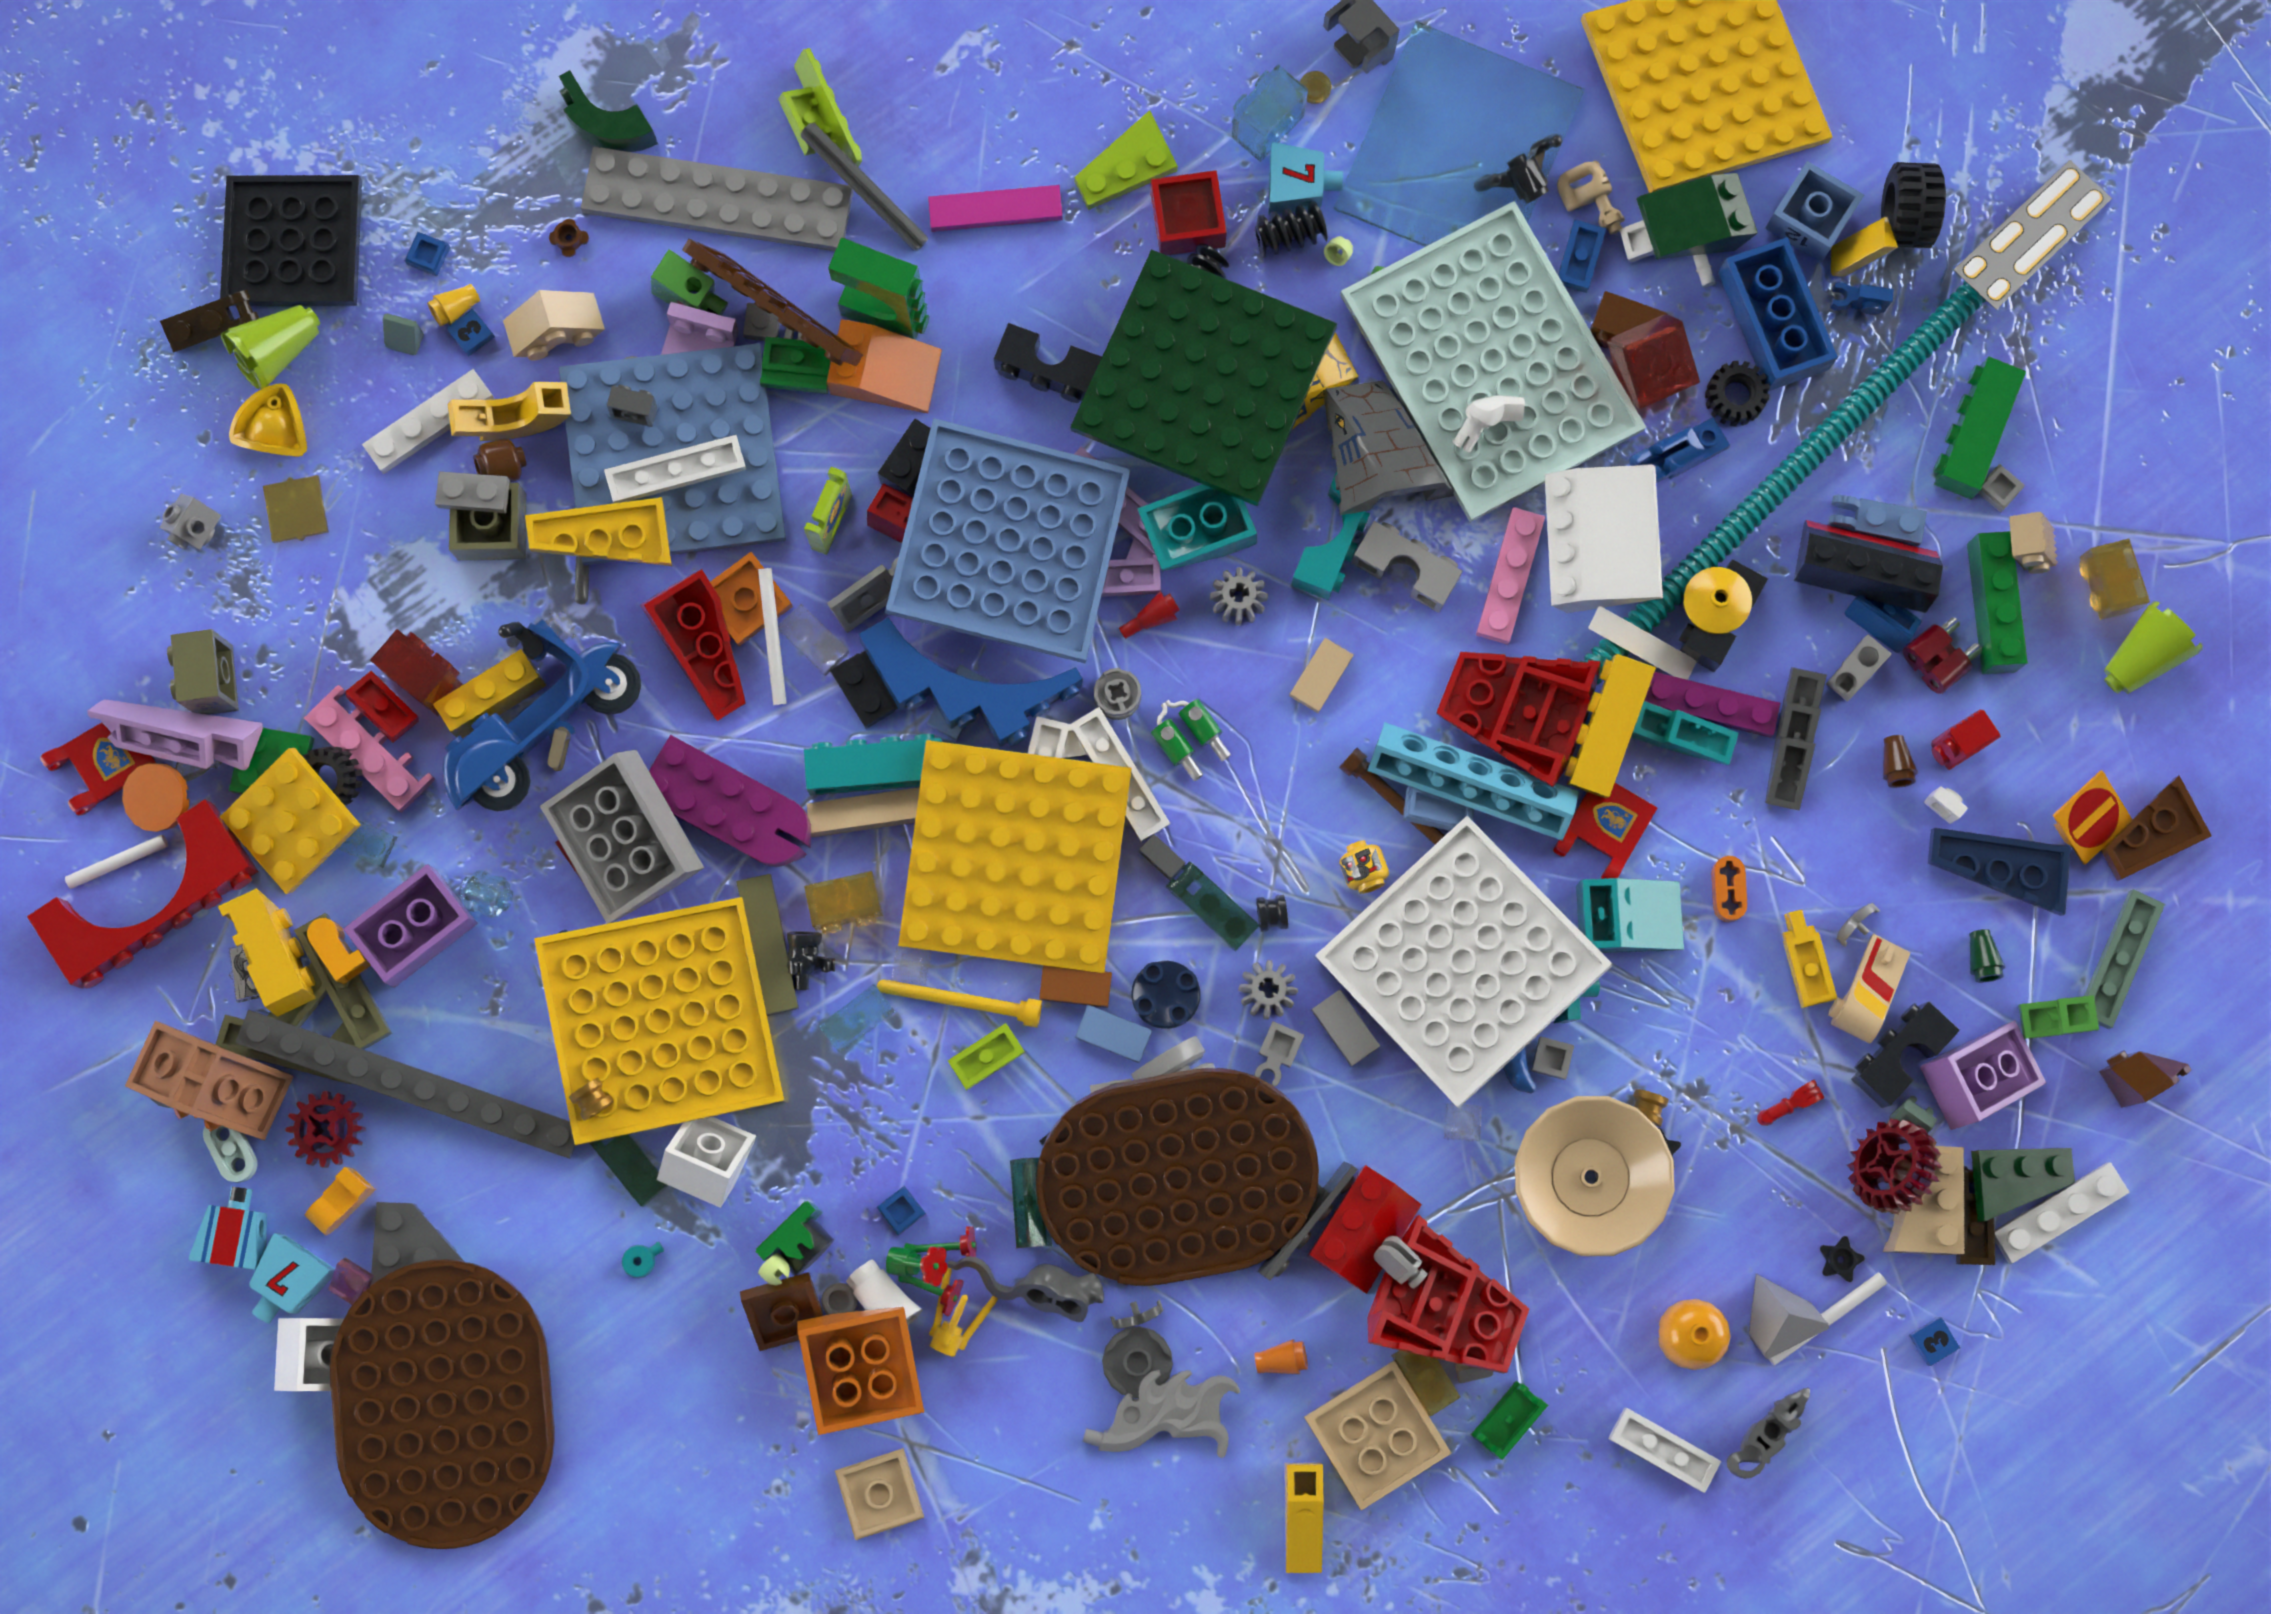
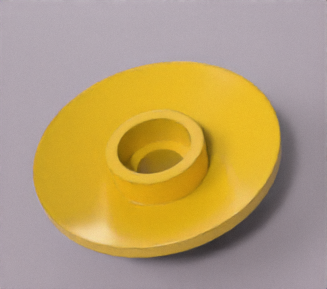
M1711 567L1698 572L1692 577L1685 588L1683 603L1687 616L1699 629L1712 634H1725L1736 630L1746 621L1752 608V595L1748 584L1739 574L1727 568ZM1715 593H1723L1726 601L1723 603L1718 602L1715 599Z

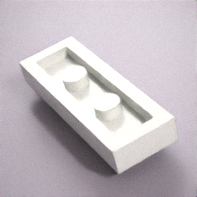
M1624 1407L1608 1438L1703 1493L1708 1489L1721 1463L1717 1458Z

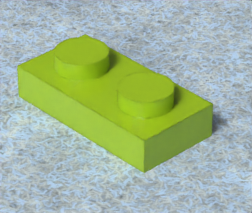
M1005 1023L947 1061L967 1091L1025 1054V1051L1007 1023Z

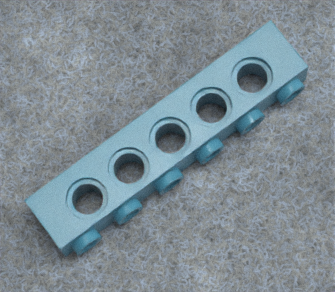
M1386 722L1383 725L1367 770L1562 841L1573 818L1579 795L1577 790L1557 783L1552 788L1527 772Z

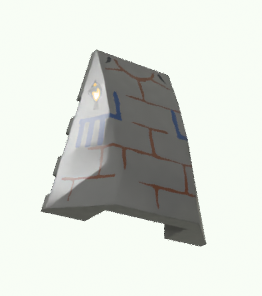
M1383 380L1327 388L1323 391L1328 431L1332 432L1333 445L1331 446L1332 459H1336L1337 466L1335 482L1336 490H1340L1341 496L1339 504L1340 515L1369 511L1380 498L1420 491H1422L1426 501L1454 496V490L1448 479L1438 466L1405 410Z

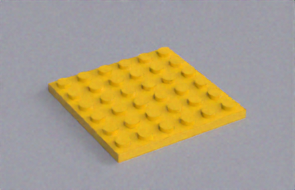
M1630 0L1584 13L1580 19L1649 193L1710 175L1724 174L1829 143L1833 138L1777 0Z
M926 740L898 946L1104 973L1132 768Z
M742 897L534 938L575 1146L784 1101ZM599 1078L602 1082L601 1089L606 1095H610L614 1102L597 1115L584 1121L580 1115V1107L578 1104H573L569 1096L582 1086Z

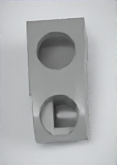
M1868 634L1842 662V666L1834 673L1826 685L1843 699L1849 701L1892 653Z

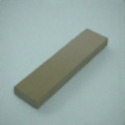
M771 874L736 881L739 897H742L766 1014L769 1016L799 1009L793 976L788 973L786 966L788 952Z

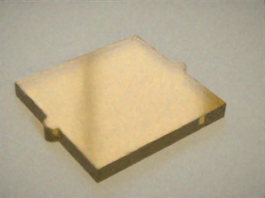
M318 475L295 480L289 477L285 482L263 486L273 543L293 539L303 541L305 537L329 532L320 477Z

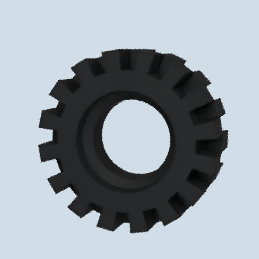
M1732 361L1730 366L1726 363L1721 366L1720 370L1717 369L1710 379L1705 392V398H1708L1706 407L1707 409L1712 407L1711 415L1714 418L1717 415L1721 417L1720 423L1725 424L1728 420L1731 421L1730 426H1737L1739 422H1741L1742 426L1746 425L1750 420H1755L1766 406L1765 404L1770 396L1767 394L1770 390L1769 383H1764L1767 377L1764 373L1762 375L1758 374L1760 368L1756 365L1751 369L1748 368L1750 362L1744 361L1742 365H1739L1738 361ZM1737 382L1746 386L1749 391L1748 402L1742 405L1731 403L1725 395V388L1728 384Z
M330 746L308 751V754L302 755L318 775L324 765L331 766L337 776V785L332 791L344 805L353 802L351 799L358 796L360 792L356 791L355 788L362 787L363 781H358L356 777L363 774L362 769L355 771L354 766L358 765L359 762L357 759H349L352 753L342 751L341 747Z

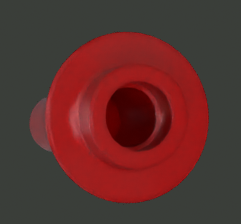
M1160 591L1137 614L1136 618L1119 627V630L1123 637L1127 639L1142 629L1178 620L1175 613L1180 611L1170 593L1164 596Z

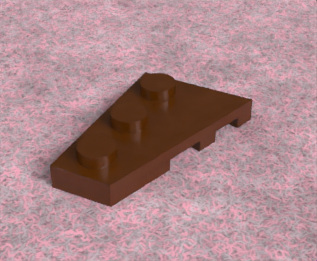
M2178 775L2101 852L2116 880L2119 881L2212 835L2180 775Z

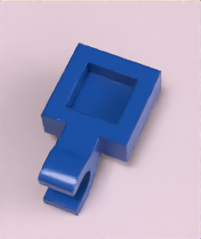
M1838 282L1832 287V292L1841 293L1844 296V300H1833L1830 308L1835 311H1842L1851 305V308L1861 309L1862 313L1869 315L1884 313L1893 302L1894 289L1865 284L1853 287L1846 283Z

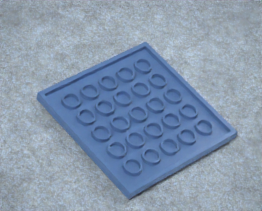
M760 343L560 366V382H567L571 415L565 419L575 507L583 508L613 504L604 469L737 435L746 470L631 501L662 497L670 555L786 541L766 387H761L760 385L763 361ZM625 385L630 387L632 391L639 392V390H645L652 393L651 395L654 396L658 407L653 427L611 418L607 408L611 387ZM582 557L583 565L618 561Z
M933 418L885 614L1085 663L1131 469Z

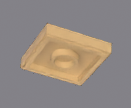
M904 1448L835 1470L855 1540L924 1518Z

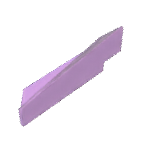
M102 700L87 710L88 716L91 719H100L109 729L111 734L108 736V739L115 747L204 769L214 764L215 759L245 771L250 765L263 729V724L260 722L113 700Z

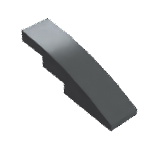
M1794 667L1790 669L1772 756L1766 804L1800 811L1816 745L1813 742L1821 712L1819 705L1826 674Z

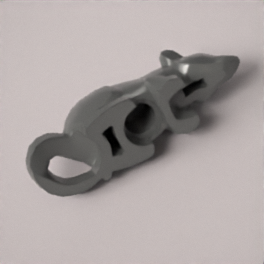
M1803 1388L1796 1393L1785 1396L1782 1400L1775 1401V1407L1770 1409L1768 1415L1749 1427L1741 1441V1451L1732 1453L1727 1458V1468L1733 1475L1746 1479L1760 1474L1765 1464L1770 1463V1458L1782 1450L1786 1445L1784 1438L1787 1433H1791L1801 1425L1799 1418L1810 1397V1388ZM1742 1462L1760 1463L1751 1471L1739 1469V1463Z

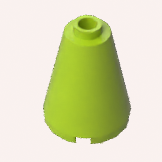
M301 305L229 328L221 333V339L229 355L234 353L238 361L236 366L256 389L260 388L262 390L319 334L317 326L321 323L311 308L304 309Z
M2153 601L2148 605L2104 669L2107 675L2104 678L2105 683L2117 694L2121 691L2127 694L2135 691L2196 656L2203 650L2201 642L2195 646L2191 641L2196 635L2181 618L2169 608L2163 612L2157 609L2160 604L2158 601Z

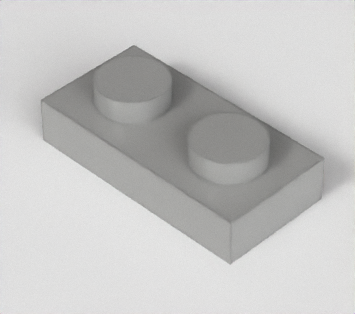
M439 471L435 505L438 508L506 513L510 480L507 476Z

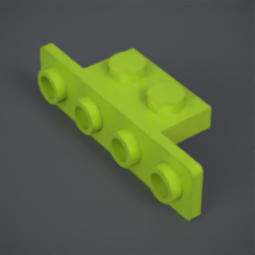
M803 49L794 64L795 71L803 88L782 92L778 99L805 156L816 154L800 135L807 125L814 123L859 167L862 162L860 147L853 140L848 129L847 120L841 114L835 102L833 90L828 87L822 74L821 65L815 59L811 49Z

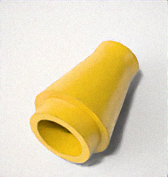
M468 284L458 289L433 295V300L429 301L427 305L440 326L447 323L451 325L474 304L480 302V297L472 284Z

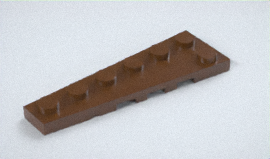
M687 240L682 250L692 257L690 263L705 273L710 271L717 277L726 280L734 290L753 299L757 307L779 317L777 321L792 331L796 329L802 333L800 338L815 348L820 346L825 349L824 356L840 366H842L843 362L854 366L858 365L863 357L862 353L725 253L694 240Z

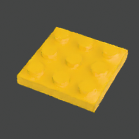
M288 748L220 816L285 894L293 893L361 826L358 820L296 748Z

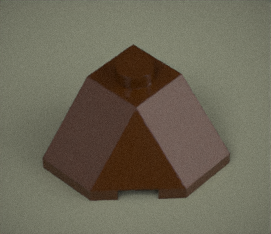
M2123 1050L2108 1058L2106 1061L2109 1066L2100 1070L2099 1073L2122 1108L2147 1102L2178 1083L2180 1080L2177 1076L2181 1075L2183 1077L2187 1075L2191 1068L2186 1063L2138 1051L2127 1054Z

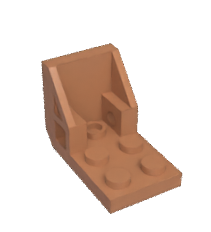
M155 1021L125 1087L184 1113L265 1141L294 1076Z

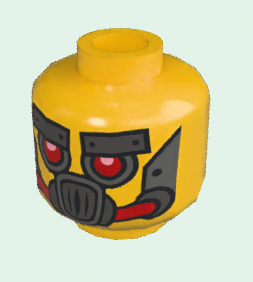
M1365 840L1348 845L1346 847L1347 853L1339 860L1347 886L1352 890H1358L1359 894L1369 893L1385 885L1384 880L1389 875V869L1380 847L1372 844L1367 845Z

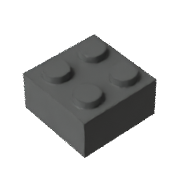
M625 385L612 386L607 408L611 418L653 427L658 408L655 398L651 395L652 393L645 390L637 392L632 391L630 387Z

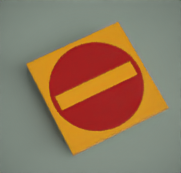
M2102 770L2052 815L2057 824H2054L2063 841L2074 849L2083 865H2086L2132 820Z

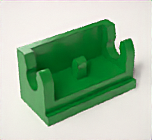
M1515 1381L1470 1435L1497 1459L1503 1460L1548 1407V1404L1530 1392L1526 1385Z

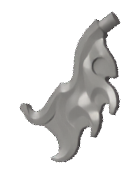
M1160 1370L1152 1371L1145 1375L1141 1381L1138 1399H1133L1132 1394L1127 1393L1120 1401L1112 1426L1108 1430H1104L1103 1433L1086 1428L1082 1441L1098 1446L1099 1451L1121 1452L1137 1448L1158 1432L1167 1431L1173 1438L1212 1437L1218 1443V1457L1223 1458L1226 1455L1229 1437L1225 1426L1220 1422L1219 1405L1224 1394L1228 1391L1238 1394L1240 1389L1233 1379L1221 1375L1209 1377L1200 1384L1189 1385L1185 1380L1192 1375L1191 1370L1179 1372L1173 1375L1167 1382L1158 1385L1155 1380L1161 1375Z

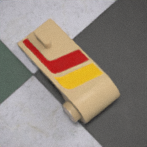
M1872 934L1849 992L1843 999L1837 997L1829 1010L1828 1016L1832 1017L1831 1025L1869 1044L1872 1043L1883 1025L1911 952Z

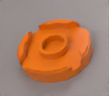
M148 763L137 767L128 775L123 786L122 802L126 814L136 826L146 831L159 832L178 825L175 818L186 812L189 808V799H187L186 790L189 789L186 780L175 768L168 764Z

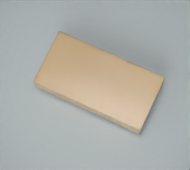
M1324 638L1289 696L1319 713L1354 654Z

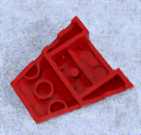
M1460 651L1436 714L1553 788L1565 772L1570 757L1573 756L1579 730L1582 724H1585L1590 712L1587 709L1596 689L1601 661L1588 660V662H1577L1564 658L1547 660L1537 659L1534 656L1518 658L1506 657L1505 654Z
M1417 1215L1401 1240L1422 1261L1418 1270L1422 1268L1427 1273V1276L1413 1289L1408 1284V1279L1400 1284L1386 1271L1384 1272L1367 1317L1368 1343L1498 1373H1507L1530 1309L1494 1278L1490 1279L1479 1270L1480 1266L1471 1258L1466 1259L1452 1247L1453 1243L1442 1234L1438 1235L1427 1226L1428 1222L1420 1215Z

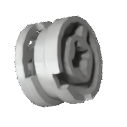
M1113 668L1103 672L1100 678L1096 680L1094 686V702L1096 707H1100L1105 717L1113 720L1126 719L1135 713L1141 701V686L1137 677L1130 671L1121 670L1120 668Z

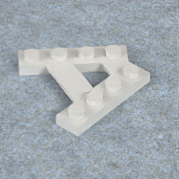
M1100 707L1071 724L1036 717L1027 754L1063 759L1088 755L1093 763L1130 767L1132 770L1125 817L1140 842L1170 825L1168 818Z

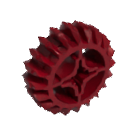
M1890 1118L1888 1124L1878 1122L1876 1131L1866 1129L1867 1138L1865 1140L1857 1139L1860 1147L1857 1151H1850L1855 1160L1847 1164L1853 1172L1848 1179L1851 1181V1184L1855 1185L1853 1188L1855 1194L1861 1198L1860 1200L1865 1205L1873 1207L1881 1213L1890 1212L1891 1214L1899 1215L1901 1209L1911 1212L1913 1203L1923 1205L1922 1196L1924 1194L1933 1195L1929 1188L1931 1183L1940 1182L1938 1177L1934 1175L1936 1171L1943 1168L1936 1161L1942 1155L1939 1149L1935 1147L1937 1142L1928 1135L1924 1128L1919 1125L1916 1126L1908 1120L1900 1122L1897 1119ZM1909 1143L1911 1149L1907 1151L1900 1150L1899 1144ZM1881 1182L1889 1183L1890 1189L1881 1190L1878 1184Z

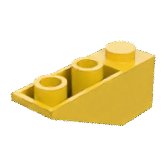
M1285 1463L1286 1573H1322L1324 1505L1322 1463Z

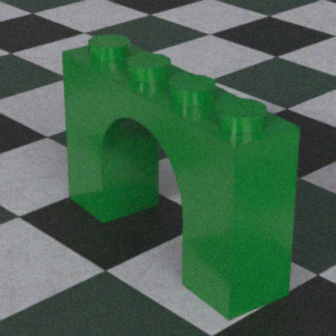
M841 237L828 266L831 280L845 285L838 302L840 314L857 322L875 325L915 340L918 333L924 334L930 316L926 312L925 292L922 290L923 280L920 279L918 266Z

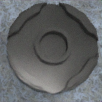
M1140 1326L1126 1328L1115 1334L1106 1345L1102 1359L1104 1375L1111 1387L1122 1395L1130 1393L1133 1398H1139V1386L1145 1375L1152 1371L1160 1370L1161 1375L1155 1382L1161 1385L1170 1378L1173 1365L1171 1350L1165 1339L1154 1330Z

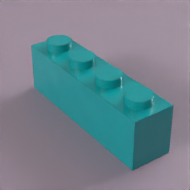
M919 734L914 736V740L901 741L900 737L891 736L881 738L880 743L867 744V741L864 739L846 741V746L834 747L830 742L814 743L812 748L804 749L806 790L812 796L920 787L926 740L942 742L941 738H935L934 734Z

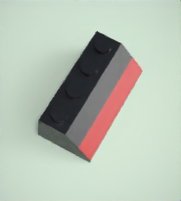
M1805 520L1794 581L1853 596L1862 595L1866 599L1926 613L1939 595L1943 564L1936 551Z

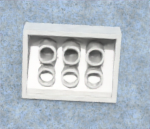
M1655 466L1575 468L1545 474L1551 606L1566 613L1597 609L1599 606L1605 608L1662 599Z

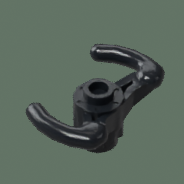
M1552 134L1532 144L1527 157L1525 153H1522L1508 161L1509 169L1505 172L1492 175L1485 174L1474 182L1475 190L1483 192L1493 187L1513 188L1519 200L1523 199L1525 204L1541 197L1549 191L1546 186L1548 181L1541 170L1545 151L1552 147L1557 148L1561 146L1562 136L1560 134Z

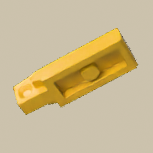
M1802 909L1784 914L1788 931L1782 933L1783 945L1801 1008L1836 1000L1837 994L1819 932L1816 933L1814 925H1806Z

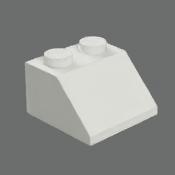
M715 1117L685 1122L664 1151L657 1180L721 1208L736 1184L755 1142L756 1135Z
M278 1318L274 1391H331V1351L335 1336L344 1319Z

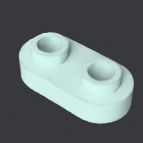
M220 1126L211 1132L204 1127V1141L222 1177L237 1183L245 1182L252 1178L257 1170L258 1163L245 1134L228 1128L230 1135L228 1139L223 1141L220 1138V1132L227 1127ZM242 1158L245 1162V1167L238 1172L235 1168V1163Z

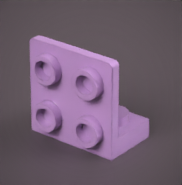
M670 302L667 312L670 326L661 355L735 346L739 333L736 319Z

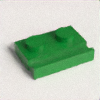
M766 336L760 385L767 388L828 394L827 378L831 360L824 356L826 350L820 346L815 348L803 340Z

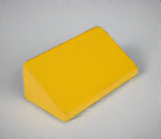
M1883 217L1831 247L1832 276L1845 277L1898 248L1888 217Z

